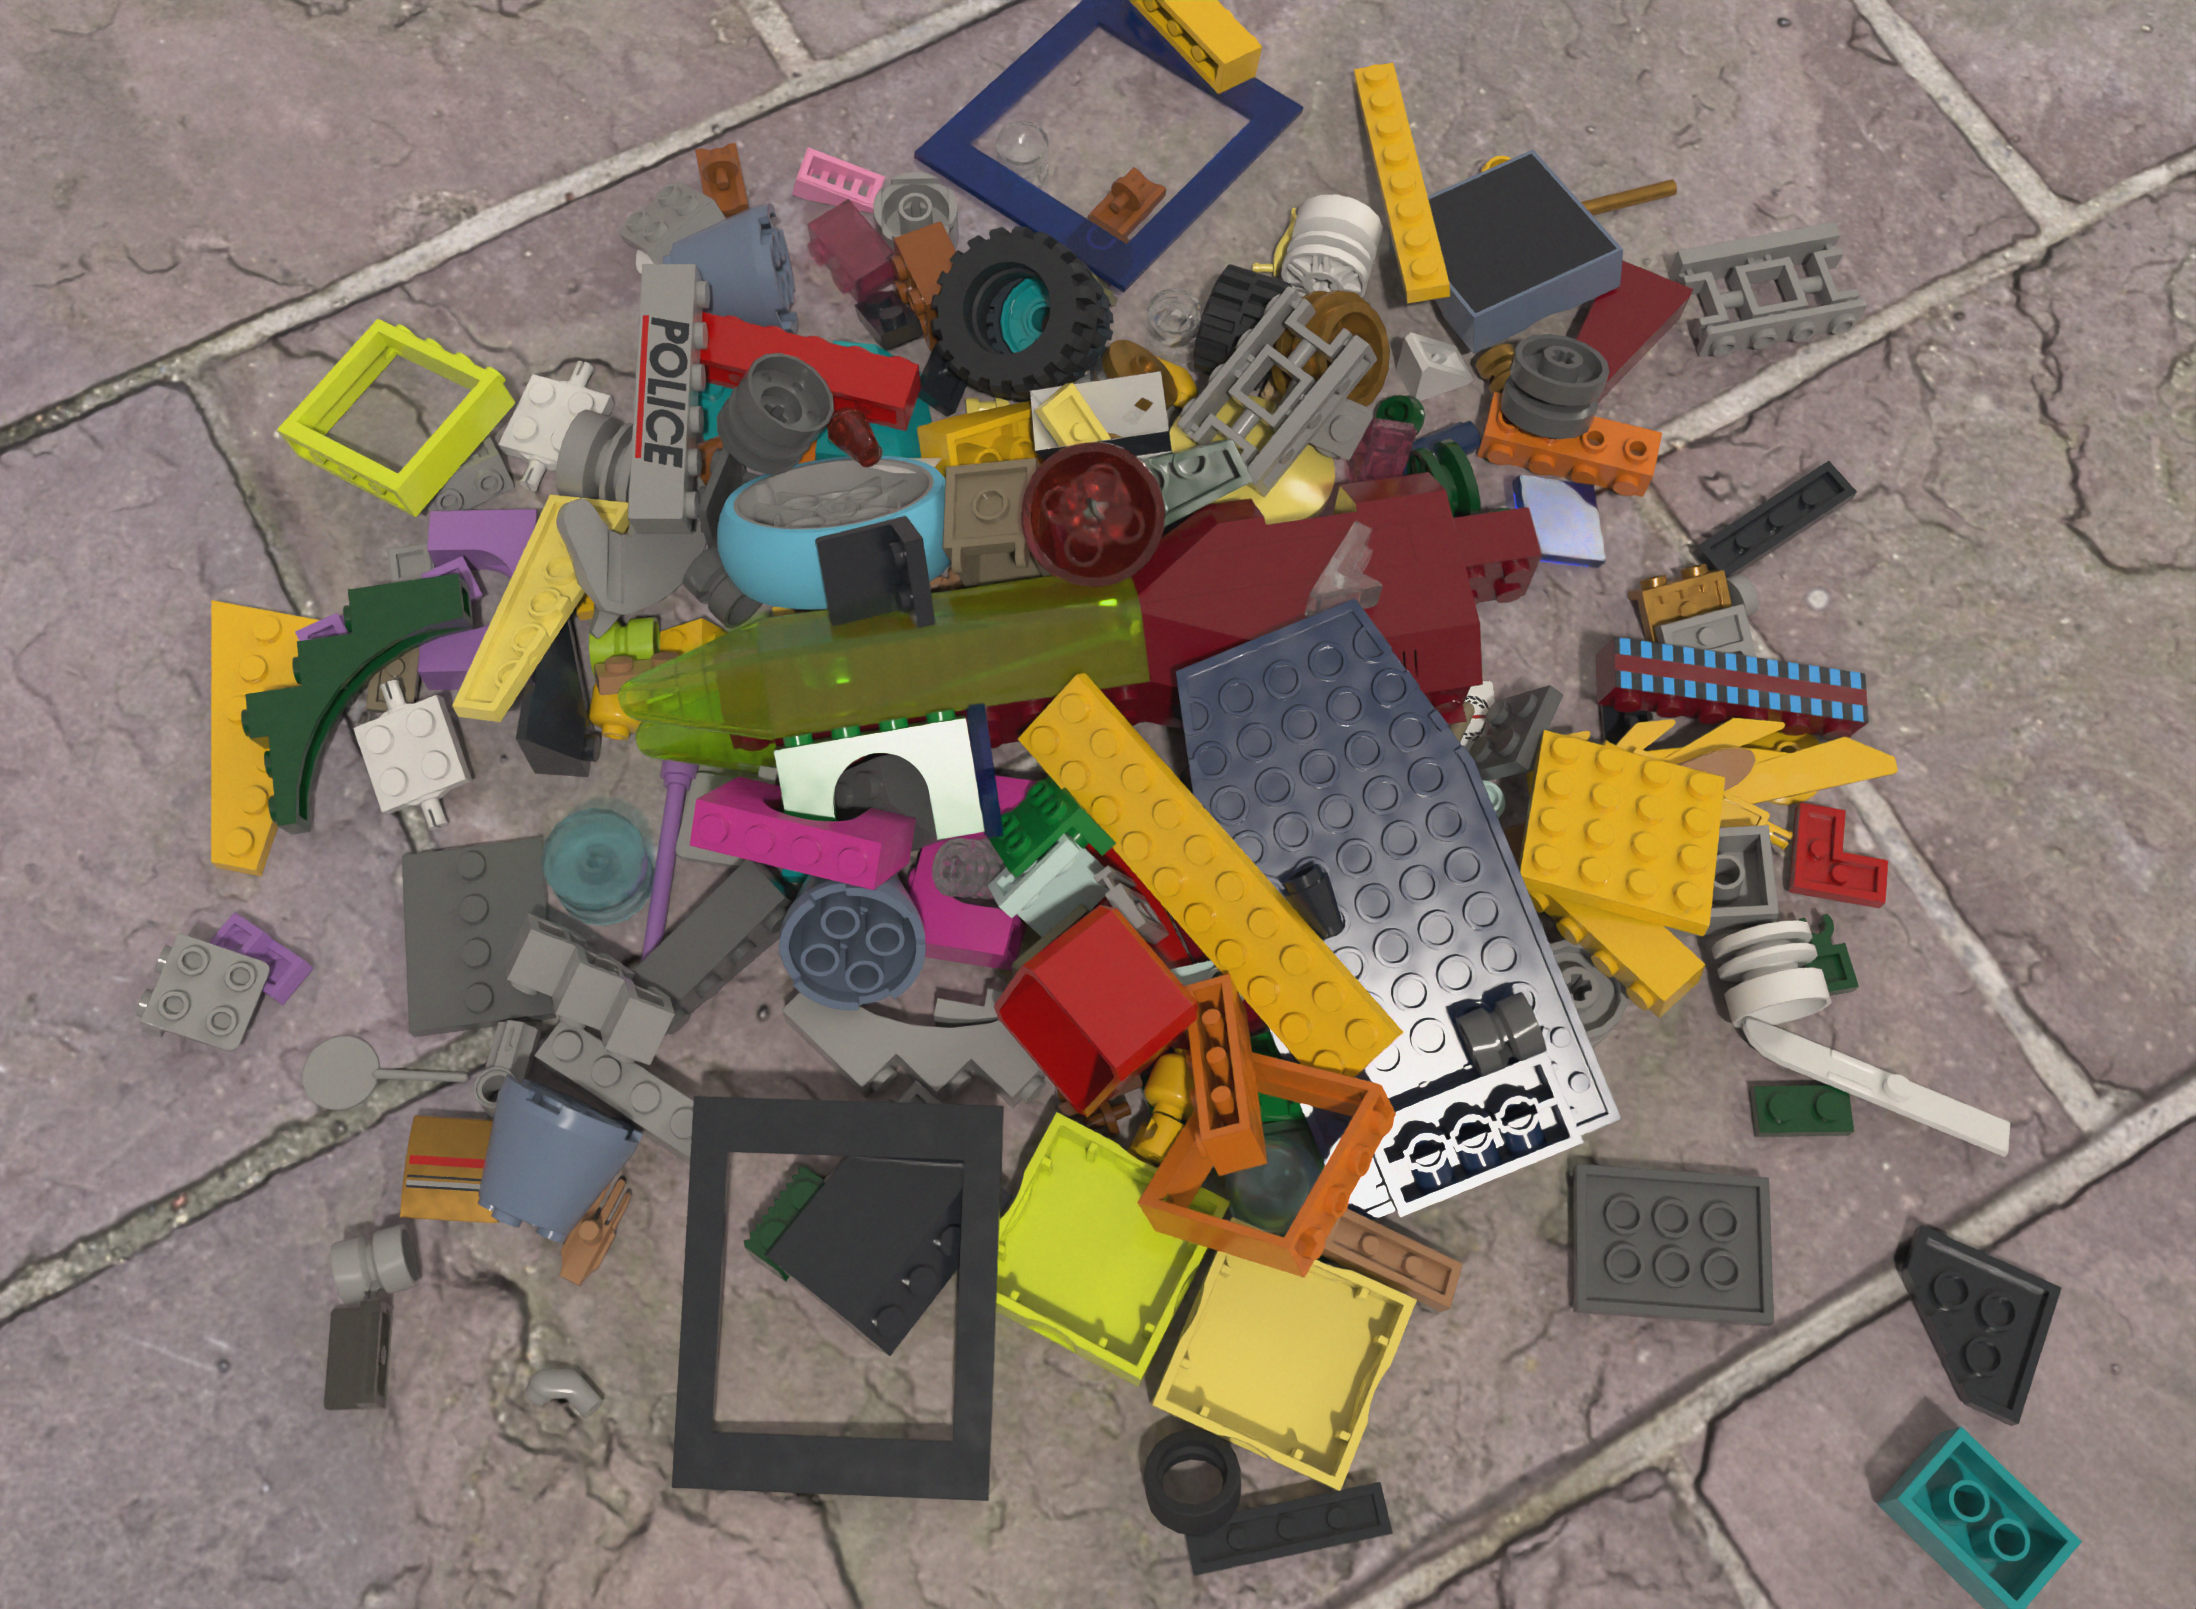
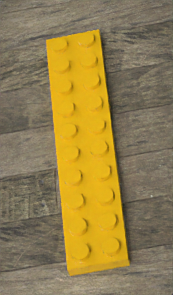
M1086 673L1076 674L1023 732L1018 740L1061 789L1066 787L1087 813L1116 842L1112 848L1223 975H1231L1239 994L1301 1065L1354 1078L1358 1076L1404 1033L1402 1029L1212 815L1203 808L1204 806Z

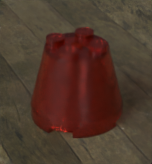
M1083 442L1059 450L1037 468L1024 493L1021 524L1030 551L1049 573L1073 584L1104 587L1128 579L1142 569L1151 559L1163 534L1165 505L1157 479L1147 465L1137 456L1113 444ZM1088 497L1097 502L1108 501L1109 507L1103 512L1105 517L1103 521L1098 522L1094 516L1086 518L1083 511L1088 508L1086 500Z

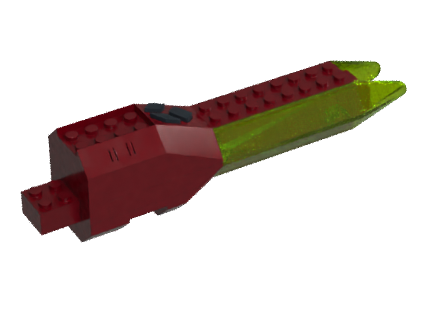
M1429 472L1340 485L1333 515L1266 525L1264 516L1251 498L1209 504L1201 508L1127 565L931 593L936 622L933 625L917 628L907 613L901 614L899 610L837 626H832L830 623L827 609L757 619L631 678L619 688L618 700L622 711L628 717L643 721L636 730L635 740L639 751L645 756L756 774L759 773L760 766L777 768L774 749L776 746L784 745L783 737L811 732L813 740L832 737L831 729L856 724H859L860 732L879 729L878 721L906 716L908 724L927 721L926 713L954 708L955 716L965 715L971 749L989 750L997 748L1002 744L1020 742L1018 738L1073 677L1081 673H1086L1132 726L1148 722L1183 729L1176 671L1355 598L1389 643L1399 661L1411 673L1419 684V688L1433 707L1439 711L1447 724L1467 722L1463 704L1470 687L1483 685L1481 631L1476 605L1480 602L1496 600L1498 603H1509L1525 596L1542 557V552L1529 507L1453 518L1446 489ZM873 753L863 756L852 762L844 771L876 757L891 754Z

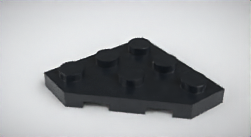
M1921 1225L1915 1229L1901 1274L1964 1405L2010 1426L2017 1425L2021 1419L2062 1287Z

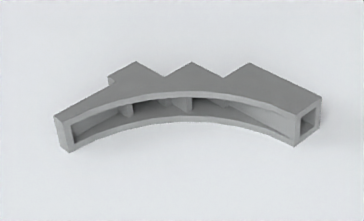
M802 993L796 995L782 1009L786 1023L865 1099L873 1091L877 1093L884 1091L896 1078L898 1073L895 1069L898 1066L914 1081L917 1080L940 1102L948 1095L952 1099L958 1096L970 1083L972 1077L969 1074L972 1071L1012 1109L1021 1100L1026 1104L1032 1101L1046 1085V1082L1043 1080L1046 1075L999 1020L988 1024L954 1028L917 1026L875 1015L859 1007V1010H839L826 1007L810 1000Z

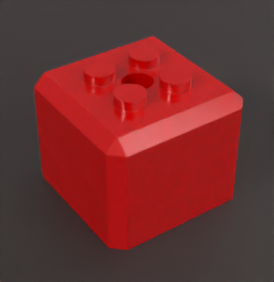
M1099 905L1024 963L993 1007L999 1021L1075 1111L1088 1118L1162 1056L1197 1020L1198 1002L1117 908Z

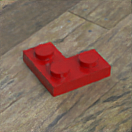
M1800 802L1795 808L1788 892L1880 909L1886 903L1888 860L1843 852L1846 810Z

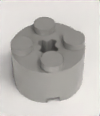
M924 172L903 173L891 179V184L883 191L881 188L876 194L873 211L877 244L880 252L886 259V263L891 268L890 258L895 256V237L940 221L956 250L959 241L957 200L949 186L947 189L939 183V178Z

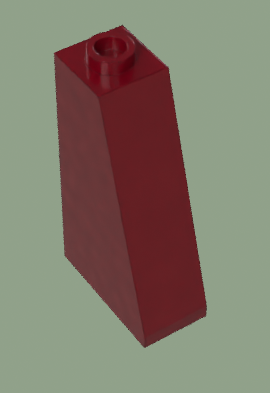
M1622 260L1620 287L1596 297L1576 339L1597 350L1608 362L1609 375L1598 403L1680 320L1694 289Z

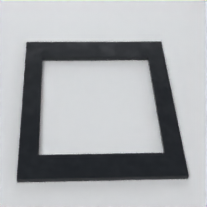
M694 1096L672 1488L989 1501L1004 1106ZM730 1152L964 1160L953 1441L714 1431Z

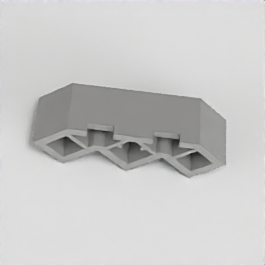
M528 913L505 961L507 980L511 981V985L526 994L537 995L539 991L552 996L555 1014L559 1015V1019L565 1024L578 1029H585L587 1025L600 1030L604 1049L613 1058L628 1064H633L636 1060L650 1065L675 1015L670 997L656 987H648L646 990L635 985L631 981L635 974L633 971L606 953L598 955L585 950L583 947L587 940L573 930Z

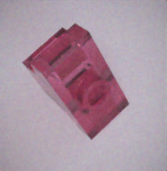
M1372 418L1350 460L1345 459L1349 466V484L1402 476L1417 434L1412 423Z

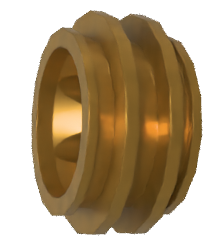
M1339 290L1331 292L1313 291L1301 297L1309 301L1316 311L1305 327L1330 345L1342 329L1345 328L1351 332L1352 336H1359L1371 346L1377 361L1346 397L1367 407L1382 390L1389 370L1390 347L1387 331L1380 316L1371 308L1368 302L1355 292ZM1286 328L1272 347L1288 358L1302 340ZM1316 351L1303 366L1302 370L1317 382L1332 363ZM1273 365L1271 368L1274 382L1283 397L1292 377L1276 365Z

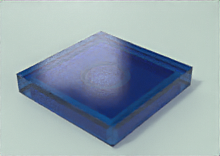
M1519 475L1512 481L1516 509L1530 508L1542 552L1540 561L1599 568L1606 562L1594 485Z
M985 703L968 705L966 712L980 809L985 829L984 835H987V838L1004 836Z

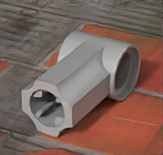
M507 1020L506 1022L498 1023L485 1071L478 1076L474 1083L475 1098L492 1119L496 1103H492L491 1098L501 1088L506 1075L517 1078L516 1080L519 1083H522L524 1078L529 1079L541 1031L524 1022Z

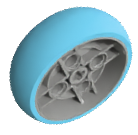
M859 455L820 459L797 464L785 473L761 475L737 488L730 494L722 508L717 528V545L722 564L735 586L754 601L789 609H827L815 540L822 536L907 516L923 537L930 582L943 573L951 563L943 550L946 479L936 468L927 463L910 458L883 455ZM862 465L895 466L916 473H891Z

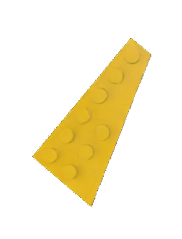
M211 600V862L219 869L262 877L278 829L277 823H274L271 819L268 807V800L270 796L274 795L273 779L268 777L265 769L264 753L265 751H270V748L264 749L245 735L241 722V712L243 709H247L245 694L301 686L295 680L292 667L293 658L298 657L297 641L299 639L295 631L319 620Z

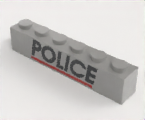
M642 264L628 520L637 534H691L692 519L699 517V495L697 491H693L694 476H700L702 468L701 452L699 448H696V433H702L704 427L703 409L701 406H698V391H704L706 386V372L704 364H700V350L707 349L708 330L706 323L702 322L703 308H709L710 288L708 281L702 280L696 264Z

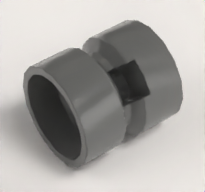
M718 545L708 548L695 558L684 575V587L700 603L708 604L709 611L727 628H735L745 623L763 604L748 598L731 581L722 564Z
M1522 992L1496 1001L1494 1011L1492 1012L1479 1008L1456 1019L1469 1056L1481 1077L1506 1068L1511 1057L1524 1061L1547 1050L1538 1021Z

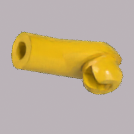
M1156 356L1168 369L1177 387L1178 397L1173 405L1183 409L1193 397L1197 398L1198 388L1191 374L1183 367Z

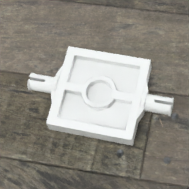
M578 361L569 381H556L532 374L498 444L503 454L521 458L529 464L519 482L523 488L537 491L545 471L556 470L563 438L578 413L587 409L606 416L610 415L614 406L611 396L586 388L587 382L594 372L593 366L589 363L584 362L583 364L582 361Z
M398 680L388 681L387 684L383 683L379 687L382 690L388 710L379 718L353 728L382 813L391 814L409 806H421L429 830L439 829L440 826L444 827L448 822L439 799L443 798L451 789L472 781L444 698L434 695L414 704H406Z

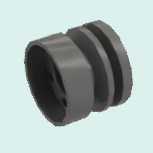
M783 353L765 354L753 361L741 378L738 387L732 391L730 397L723 404L717 416V432L724 447L741 464L753 471L769 475L785 473L797 465L802 455L809 449L811 442L817 439L829 423L834 412L833 395L821 375L804 361Z

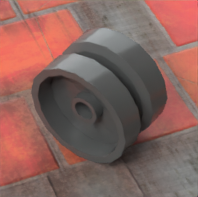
M1543 334L1525 338L1515 348L1510 365L1511 374L1505 382L1500 398L1501 410L1509 421L1521 429L1538 436L1555 439L1576 438L1587 433L1593 424L1598 409V399L1604 391L1609 375L1608 362L1597 350L1586 343L1570 337Z

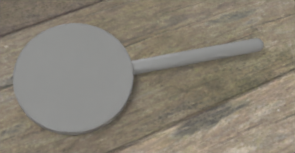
M337 1036L320 1043L309 1054L303 1067L302 1082L306 1094L318 1106L327 1110L343 1111L352 1109L368 1099L375 1090L379 1079L467 1082L469 1076L467 1073L383 1070L380 1069L379 1059L375 1051L365 1041L352 1036Z

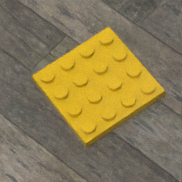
M1544 730L1536 757L1518 868L1527 890L1704 936L1710 926L1725 777Z

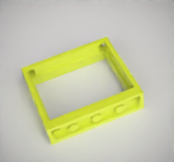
M377 319L278 427L277 431L298 457L416 518L516 402L503 384L506 379L494 368L487 366L483 369L475 365L467 356L460 352L452 354L445 351L433 339L426 338L424 341L416 337L401 324L393 326ZM397 355L471 390L399 473L325 436Z

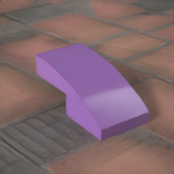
M235 912L208 942L266 962L270 971L262 992L281 1005H284L314 969L304 959L273 940L263 930Z

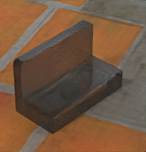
M360 1301V1308H336L332 1310L324 1394L325 1409L329 1411L387 1409L394 1308L383 1301Z

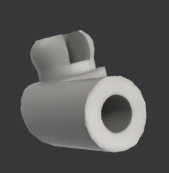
M541 1369L531 1376L530 1383L526 1387V1396L531 1403L542 1406L544 1403L550 1402L551 1399L566 1398L583 1418L592 1415L603 1403L600 1396L573 1369Z

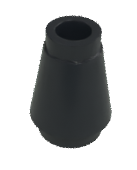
M1318 864L1306 866L1294 872L1283 881L1287 889L1284 894L1285 897L1322 940L1338 934L1345 928L1341 920L1328 872H1322Z

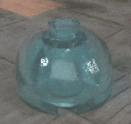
M1264 1136L1268 1164L1226 1174L1225 1199L1230 1201L1229 1208L1236 1219L1265 1232L1284 1236L1321 1173L1313 1155L1299 1142L1284 1136Z

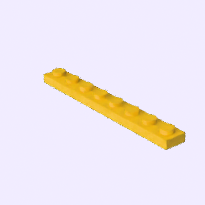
M1394 63L1374 64L1369 67L1354 69V82L1407 304L1450 297V283Z

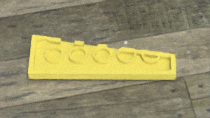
M549 495L453 702L452 707L458 717L501 722L585 594V591L577 584L570 555L556 524L560 508L565 503L580 499L579 497ZM582 498L591 503L600 518L608 525V529L618 534H624L630 524L628 520V502Z

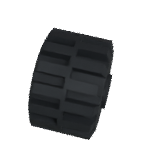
M1232 264L1227 265L1218 277L1201 317L1194 348L1195 371L1210 376L1216 367L1220 364H1225L1236 351V345L1241 336L1247 330L1254 329L1263 318L1265 308L1270 300L1276 295L1282 294L1287 287L1290 286L1292 288L1291 283ZM1269 371L1253 389L1254 391H1256L1262 385V383L1267 378Z

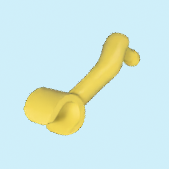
M1292 208L1289 227L1275 249L1273 264L1255 263L1252 264V271L1257 273L1272 272L1273 277L1279 275L1287 254L1289 242L1292 240L1293 228L1297 217L1296 208Z

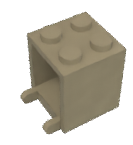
M1036 458L946 467L943 550L951 562L953 573L958 574L966 588L1060 575L1056 571L1046 534L1045 497L1056 504L1058 503Z

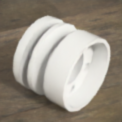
M1337 194L1318 195L1307 199L1299 207L1292 240L1289 242L1287 254L1282 265L1281 276L1283 280L1291 283L1292 289L1300 297L1313 291L1331 292L1339 290L1355 292L1362 298L1367 289L1373 266L1372 261L1375 259L1383 230L1379 216L1369 206L1353 198Z
M1795 920L1760 924L1728 935L1713 945L1711 949L1716 963L1722 964L1718 969L1721 981L1742 982L1724 994L1734 1027L1743 1029L1747 1019L1757 1020L1772 1026L1815 1014L1832 1003L1822 969L1800 968L1812 962L1818 956L1815 945L1808 943L1813 938L1808 922Z

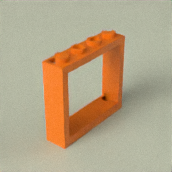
M1252 1052L1257 1091L1259 1093L1353 1117L1285 1237L1188 1209L1214 1166L1209 1157L1203 1159L1199 1153L1195 1139V1129L1199 1128V1120L1194 1111L1137 1203L1156 1232L1305 1278L1314 1260L1321 1256L1326 1239L1337 1219L1346 1212L1349 1198L1360 1178L1369 1171L1372 1157L1383 1137L1391 1131L1396 1113L1382 1084Z

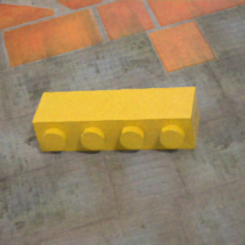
M1129 0L1218 94L1256 76L1262 45L1218 0Z
M1528 890L1535 910L1539 913L1545 911L1556 922L1558 931L1569 943L1573 945L1579 943L1592 955L1591 960L1603 975L1609 978L1614 976L1627 988L1626 993L1628 997L1640 1009L1644 1011L1649 1009L1660 1018L1700 981L1706 964L1664 926Z

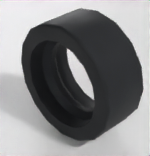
M1187 1429L1169 1434L1154 1446L1146 1459L1144 1484L1150 1511L1163 1526L1180 1534L1201 1535L1216 1531L1231 1519L1240 1503L1241 1469L1236 1453L1224 1439L1208 1431ZM1188 1460L1205 1461L1217 1467L1221 1472L1223 1478L1222 1490L1215 1497L1203 1503H1180L1168 1497L1165 1493L1163 1478L1167 1470L1177 1463Z

